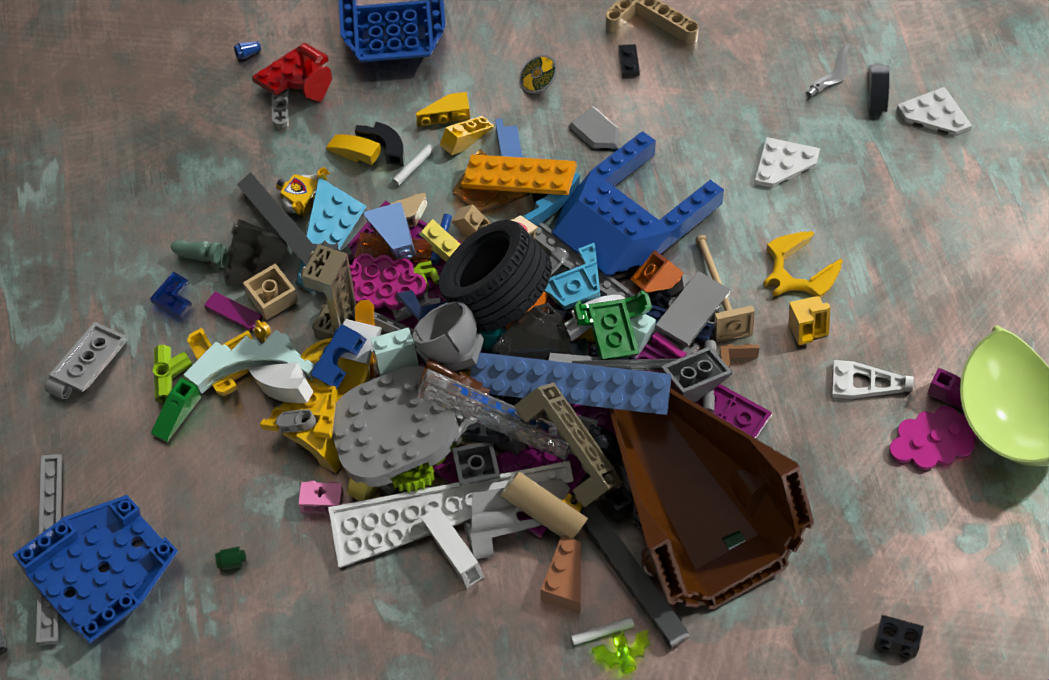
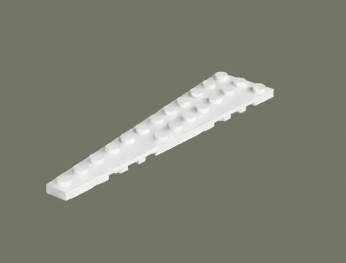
M570 462L500 474L498 479L460 486L458 482L424 490L421 489L418 492L411 491L410 493L405 492L328 507L338 567L340 569L431 535L421 517L424 516L427 510L439 506L453 527L470 521L472 493L505 488L508 481L518 472H521L535 483L562 479L566 484L573 483Z

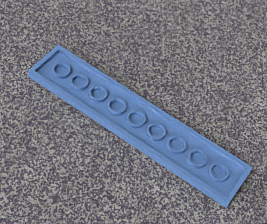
M479 353L477 363L471 367L470 377L483 383L482 386L489 388V394L525 398L537 387L554 382L570 404L667 415L672 374Z

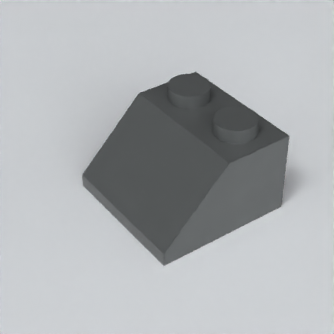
M482 442L452 448L454 465L460 486L500 478L493 443Z

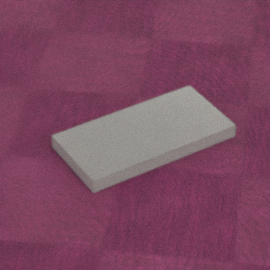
M698 271L661 317L655 328L684 346L689 347L728 297L731 289Z

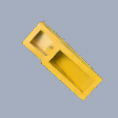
M335 134L326 146V150L356 163L361 160L373 165L381 154L379 143L353 135Z

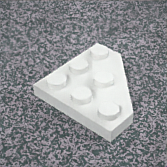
M945 87L897 105V110L904 121L911 124L916 122L923 124L925 128L947 131L948 134L953 136L970 131L972 128L971 123Z
M767 137L755 184L774 188L786 179L790 180L807 169L815 168L820 148Z

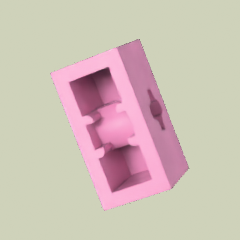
M317 481L301 482L299 495L301 513L329 514L328 507L342 505L344 493L342 483L335 481L318 483Z

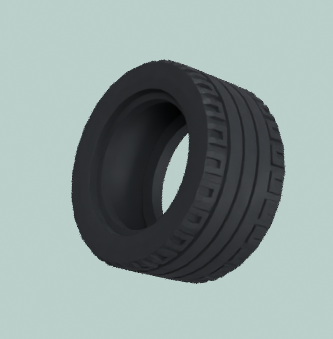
M499 220L477 230L458 246L443 267L439 279V289L441 295L448 303L459 301L471 310L476 321L477 330L493 331L514 322L535 304L549 283L552 263L550 257L518 222Z

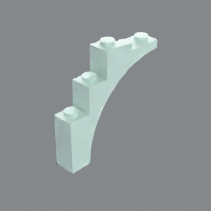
M277 330L262 345L256 339L251 340L245 336L232 351L225 344L222 346L215 342L184 374L187 381L198 386L201 394L224 377L249 369L252 366L298 362L306 375V379L311 382L315 379L311 375L314 364L307 359L303 360L301 355L293 348L292 339L286 333L281 334Z

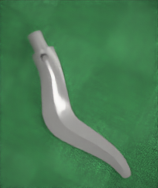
M849 44L843 45L840 49L834 71L818 79L810 86V89L806 92L809 98L824 88L840 83L846 78Z

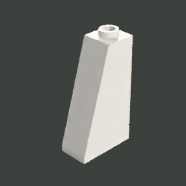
M439 506L427 510L424 516L421 517L425 527L468 589L484 578L478 561Z

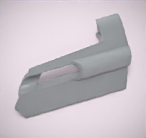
M562 479L537 482L538 485L560 500H563L570 490L569 486ZM504 488L472 493L471 522L465 523V533L469 541V549L476 559L493 557V537L542 525L535 519L519 521L516 513L522 512V510L500 496Z

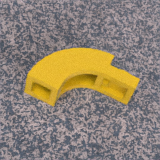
M316 425L306 431L282 432L285 437L310 451L322 467L335 474L341 468L342 464L334 440L332 438L315 437L313 430Z

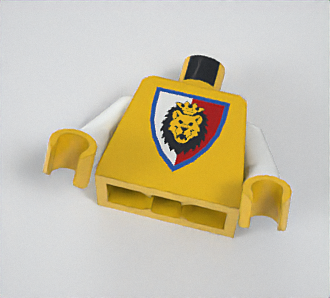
M325 167L320 168L313 175L300 176L294 174L288 182L283 179L278 180L276 189L281 191V203L287 213H296L302 217L307 215L313 206L319 177L327 181L326 176L330 175V172Z

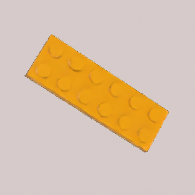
M471 154L462 186L469 189L568 195L577 164L576 161Z

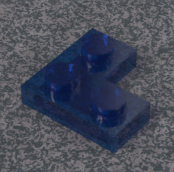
M173 271L150 297L151 303L181 320L192 307V302L180 296L189 285L188 279Z

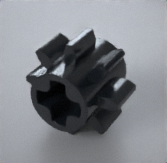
M664 289L648 293L652 305L664 309L669 306L671 294L668 290Z

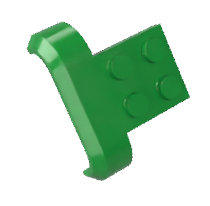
M640 291L629 298L592 304H582L581 300H578L573 308L577 324L581 326L591 325L600 360H614L633 357L639 354L630 319L644 315L652 309L647 293Z

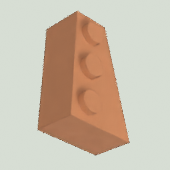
M561 536L541 587V600L580 613L581 542Z

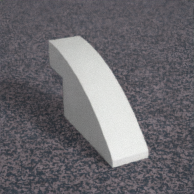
M298 362L252 366L248 369L261 390L276 400L290 403H307L313 393L306 380V375Z

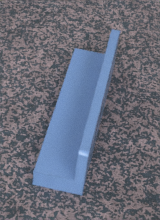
M502 118L495 119L500 156L523 158L517 126L504 127Z

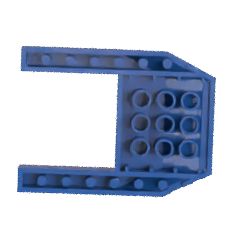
M339 0L340 35L359 62L430 57L446 29L444 0H422L358 6L357 0Z
M644 131L640 132L588 173L565 202L552 231L553 236L578 255L579 248L594 243L597 268L605 276L627 271L630 267L637 265L640 267L654 250L661 254L723 204L724 189L712 180H709L659 220L614 186L655 156L656 140Z

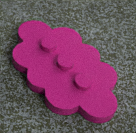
M361 254L350 265L356 304L361 300H370L374 304V309H379L385 305L389 309L398 310L405 305L396 300L397 293L413 290L416 298H419L427 290V283L424 277L414 273L412 263L405 258L393 260L388 255H380L374 258L370 254Z
M942 406L935 413L925 411L921 412L916 420L906 419L902 421L897 430L898 438L894 439L890 444L889 454L898 463L912 461L916 468L927 471L933 469L937 463L949 465L954 461L955 457L962 458L970 455L975 444L973 439L977 435L970 427L965 414L959 415L954 408Z

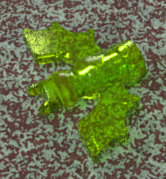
M621 630L622 634L616 636L612 633L614 646L617 648L616 653L610 652L604 644L591 648L592 652L596 654L598 662L607 663L610 669L615 664H620L622 673H631L637 669L635 658H645L644 651L651 645L648 640L649 631L644 630L636 633L635 644L632 648L628 646V640L623 630Z

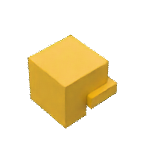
M819 296L789 302L788 324L798 345L811 343L814 338L829 335L831 308L828 303H822Z

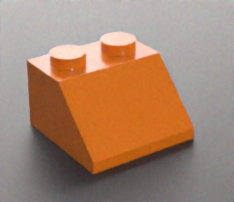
M654 250L630 280L645 292L673 288L674 285L679 283L684 273Z

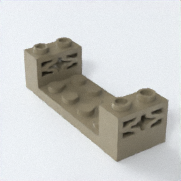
M318 244L315 251L310 253L307 266L303 267L300 276L304 287L325 293L327 298L326 304H323L321 307L319 318L315 319L312 325L315 338L324 340L333 338L335 330L344 323L345 319L355 321V317H352L351 314L356 306V299L348 254Z
M554 382L537 387L515 405L518 416L525 422L546 415L558 428L560 437L567 441L572 454L578 457L582 463L583 470L590 474V478L573 490L576 494V500L584 507L600 501L605 495L624 483Z

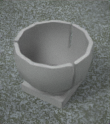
M459 301L445 303L430 311L419 321L413 330V341L416 347L426 357L441 362V365L454 372L477 363L484 338L481 334L476 335L475 318L465 304Z

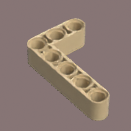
M618 0L606 12V28L609 31H618L637 13L685 43L692 44L698 39V23L660 0Z

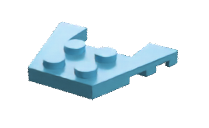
M594 243L578 249L584 265L551 277L544 290L564 310L574 307L578 300H581V303H585L600 297Z

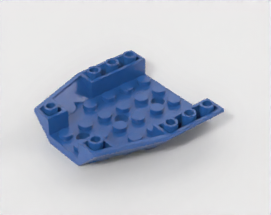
M128 495L63 517L12 555L30 582L76 635L90 644L144 602L177 555L178 550L166 537L162 539L141 516L140 508ZM135 540L143 541L140 547H133L132 543ZM106 564L110 566L107 572H100L98 570L101 565ZM72 589L76 591V594L71 598L64 596L67 590Z

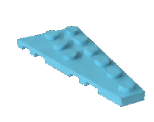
M319 177L306 236L313 244H320L324 240L329 244L338 243V249L340 250L367 206ZM301 260L295 284L312 294L314 290L304 287L300 276L303 267L306 266Z

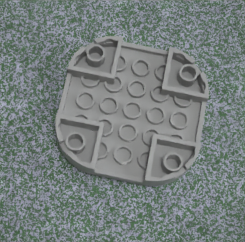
M408 366L399 368L349 390L337 401L332 436L340 462L349 477L355 482L366 483L367 486L371 487L392 483L391 477L426 462L432 466L445 458L451 451L450 446L453 441H457L459 434L458 422L444 389L431 385L425 391L417 390L425 369L424 367Z

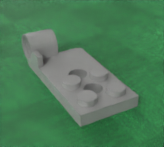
M94 322L49 374L45 391L64 400L68 398L73 388L80 392L88 389L125 345L127 336ZM98 343H105L103 346L100 347L95 346ZM93 356L90 360L84 359L85 357Z

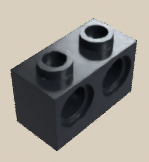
M882 615L874 646H878L884 651L900 652L901 655L906 657H916L920 648L924 626ZM889 632L893 637H886L883 633ZM904 638H910L914 643H908Z

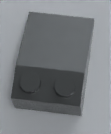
M711 346L661 366L660 373L672 374L670 384L672 390L694 403L733 373Z

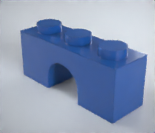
M341 324L335 330L329 345L324 348L323 355L319 362L314 365L311 375L326 385L335 386L337 389L347 374L338 367L340 356L345 353L357 356L367 339L360 333Z

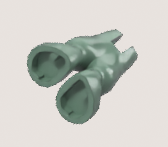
M177 240L171 244L172 251L179 257L205 262L211 261L218 268L223 269L228 263V249L220 242H187Z

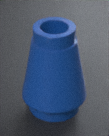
M259 41L241 42L234 46L237 59L242 60L261 51Z

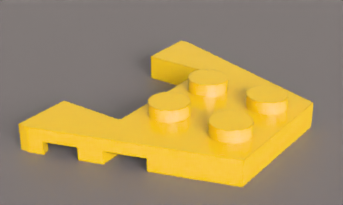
M308 383L313 393L307 403L284 402L280 407H275L271 411L272 415L267 420L263 419L260 422L261 428L278 431L279 427L276 419L280 414L287 411L307 409L318 420L313 430L314 436L331 439L337 400L336 387Z

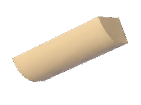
M518 472L508 481L500 494L501 497L560 537L565 536L572 539L588 519L521 472Z

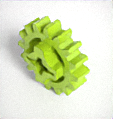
M426 462L391 477V484H393L394 488L399 487L400 492L404 489L407 490V493H410L411 490L418 492L420 488L424 490L426 489L425 485L430 486L431 481L434 480L433 466Z

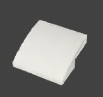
M345 319L343 325L360 333L367 340L357 356L345 353L340 357L369 365L373 351L371 338L380 336L382 328Z

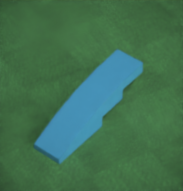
M574 174L568 195L547 194L546 197L535 202V210L524 215V218L537 226L557 212L579 186L580 174Z

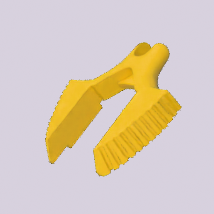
M800 231L799 233L795 232L794 234L779 236V238L777 237L770 241V243H767V252L772 256L774 265L772 273L763 281V285L765 288L772 284L778 286L773 291V296H780L787 291L796 290L805 291L813 297L819 296L822 299L838 277L843 260L840 258L833 264H829L811 277L809 281L793 278L783 268L784 260L807 245L815 233L812 231Z

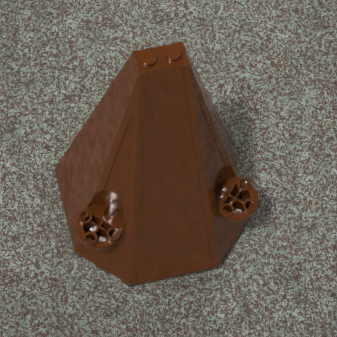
M671 388L667 415L609 408L648 547L641 552V565L648 575L659 579L664 598L669 604L682 602L685 606L690 607L705 605L708 609L714 610L786 570L789 565L787 559L791 552H797L804 540L801 536L805 529H811L814 524L801 468L797 462ZM740 530L746 541L729 551L722 538Z

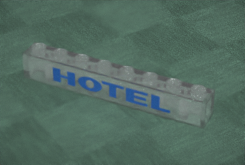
M427 369L419 384L417 397L562 460H565L570 453L569 444L560 437L558 428L554 423L542 418L525 422L518 416L515 406L430 369Z

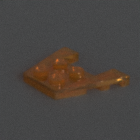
M481 149L476 153V155H487ZM463 173L453 189V195L466 206L473 204L482 214L530 194L526 192L463 188L462 181L465 173Z

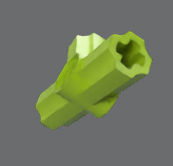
M164 344L157 345L154 348L153 366L155 401L162 404L165 403L172 390L173 378L192 366V362L185 352H181L172 358L171 347Z

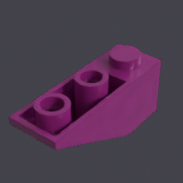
M938 367L927 395L963 410L960 394L961 378Z

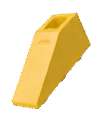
M467 92L448 94L416 112L417 126L470 120Z
M483 116L448 126L444 130L439 145L451 155L463 152L492 130L494 126Z

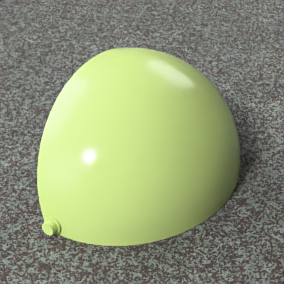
M997 325L992 328V333L976 345L965 363L960 385L961 402L965 417L977 437L999 456L1020 465L1031 467L1049 466V366L1022 339Z

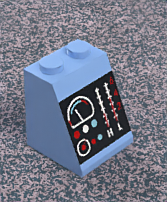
M401 202L364 212L369 227L396 259L405 258L410 260L413 256H416L406 214Z

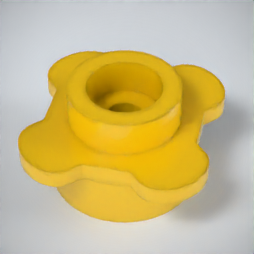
M257 320L255 321L256 327L253 329L254 334L262 342H265L266 337L271 335L270 327L266 322L261 323Z

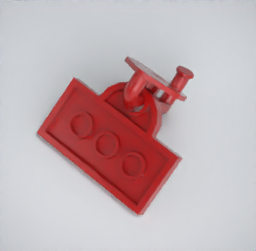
M304 42L254 74L252 80L255 84L274 95H278L288 87L303 89L304 96L307 98L322 101L332 82V74L329 67L322 66L329 61L328 55Z

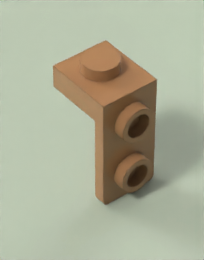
M728 344L720 346L719 357L730 368L729 359L758 358L759 345Z

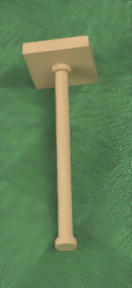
M699 235L695 238V241L700 246L713 280L722 284L706 244V236ZM727 297L722 303L724 312L715 313L714 340L716 343L753 335L755 316L753 305L732 310Z

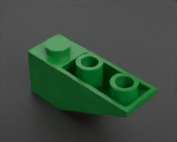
M180 378L170 391L151 431L153 436L165 442L170 440L201 398L197 385Z

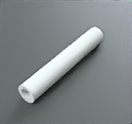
M428 144L392 179L393 183L399 186L434 151V148Z
M631 617L571 635L572 643L575 646L634 627Z

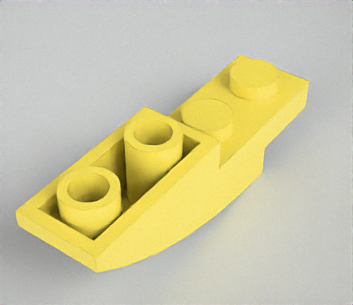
M433 219L419 233L420 236L433 246L431 250L446 262L458 246L461 245Z

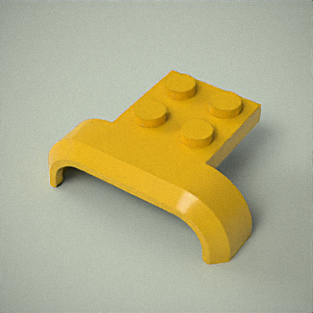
M203 328L194 331L188 336L187 342L198 360L212 345ZM246 331L224 344L232 351L245 336L253 340V337L249 331ZM246 369L228 375L214 383L213 387L218 395L227 396L238 390L234 380L250 371Z

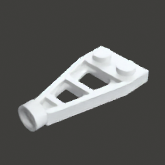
M834 360L832 398L857 399L903 393L904 391L912 392L914 378L913 376H901L854 361ZM859 373L870 378V385L868 387L855 388L853 386V375ZM875 378L888 379L890 386L884 388L875 387Z

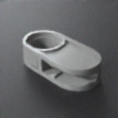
M307 409L287 411L277 417L276 423L280 430L285 433L306 431L315 425L316 418ZM310 417L308 421L301 423L303 419Z

